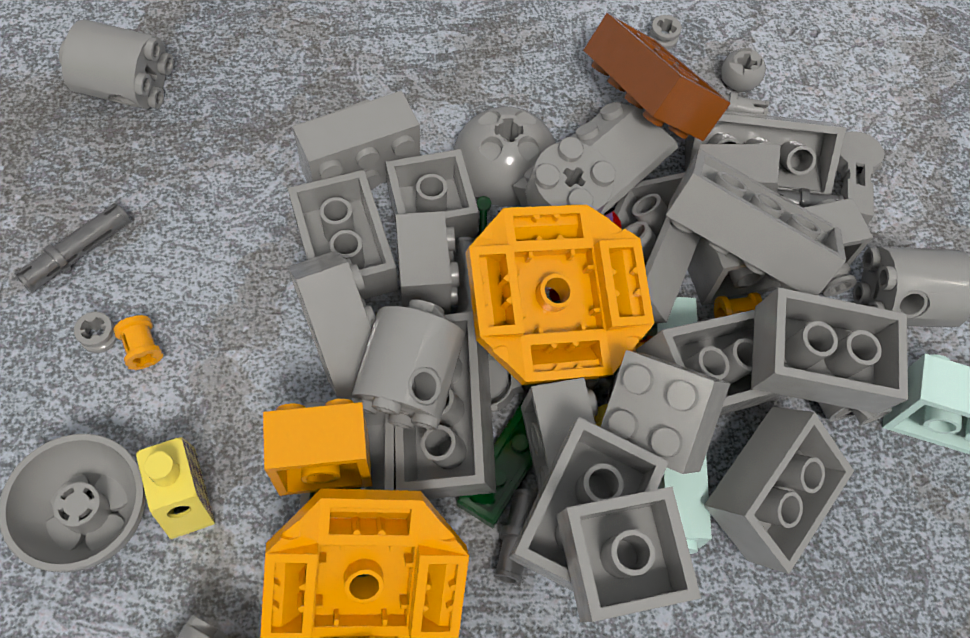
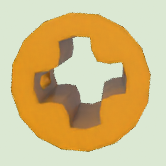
M755 292L749 293L747 297L735 299L718 296L714 303V317L719 318L741 313L739 311L755 310V306L762 301L761 295Z
M136 315L125 318L113 328L115 337L123 343L126 352L124 362L128 369H145L157 364L163 358L162 350L158 345H155L151 329L153 325L148 316Z

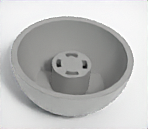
M503 106L488 109L473 117L459 133L453 150L461 149L475 198L478 199L481 196H486L490 198L493 205L517 206L521 205L513 185L524 177L528 169L535 166L540 154L556 142L548 127L534 114L520 108Z
M67 435L41 445L16 466L3 488L0 498V531L6 545L21 561L35 568L50 572H77L95 567L107 561L130 541L141 522L146 495L139 466L124 447L111 439L99 435Z

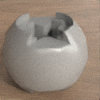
M751 48L736 49L723 61L721 69L723 82L736 92L751 91L764 80L766 65L764 58Z

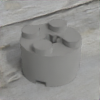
M566 137L561 142L546 148L538 157L525 188L527 207L588 205L601 213L612 195L616 170L593 147L582 143L575 137Z

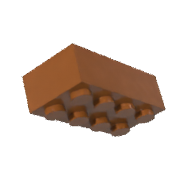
M606 13L583 50L593 59L591 66L605 76H610L607 80L608 83L622 92H627L624 98L640 109H645L642 115L648 121L658 127H662L664 123L668 124V128L683 139H687L691 135L704 141L731 104L655 39L609 13Z

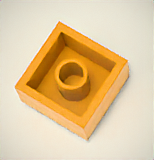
M334 399L326 402L325 406L305 407L302 404L290 403L280 405L276 411L263 412L264 470L279 496L318 492L321 488L350 489L372 486L369 434L362 402L354 403L349 399Z

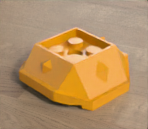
M588 205L503 208L465 252L476 341L521 385L560 382L583 377L585 380L607 378L613 375L622 364L626 350L632 351L639 340L654 325L641 239L627 229L622 230L609 218ZM545 287L552 288L558 293L560 303H554L547 298Z
M321 488L266 542L260 638H459L469 562L467 546L421 491ZM369 574L365 577H357L358 575Z

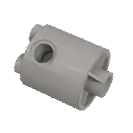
M83 19L77 21L70 28L59 50V61L62 66L64 82L70 91L142 109H149L150 107L159 109L164 100L163 86L165 76L170 75L172 72L174 60L172 54L166 53L162 40L157 36Z
M897 247L868 248L864 252L861 282L856 283L853 291V298L856 304L907 314V326L960 327L969 318L970 258L967 253L952 249Z
M411 300L408 307L384 306L380 308L351 395L352 401L354 403L362 402L365 414L376 415L377 411L390 415L388 423L411 430L414 429L415 425L430 430H438L465 332L459 326L448 321L444 315V310L431 302Z

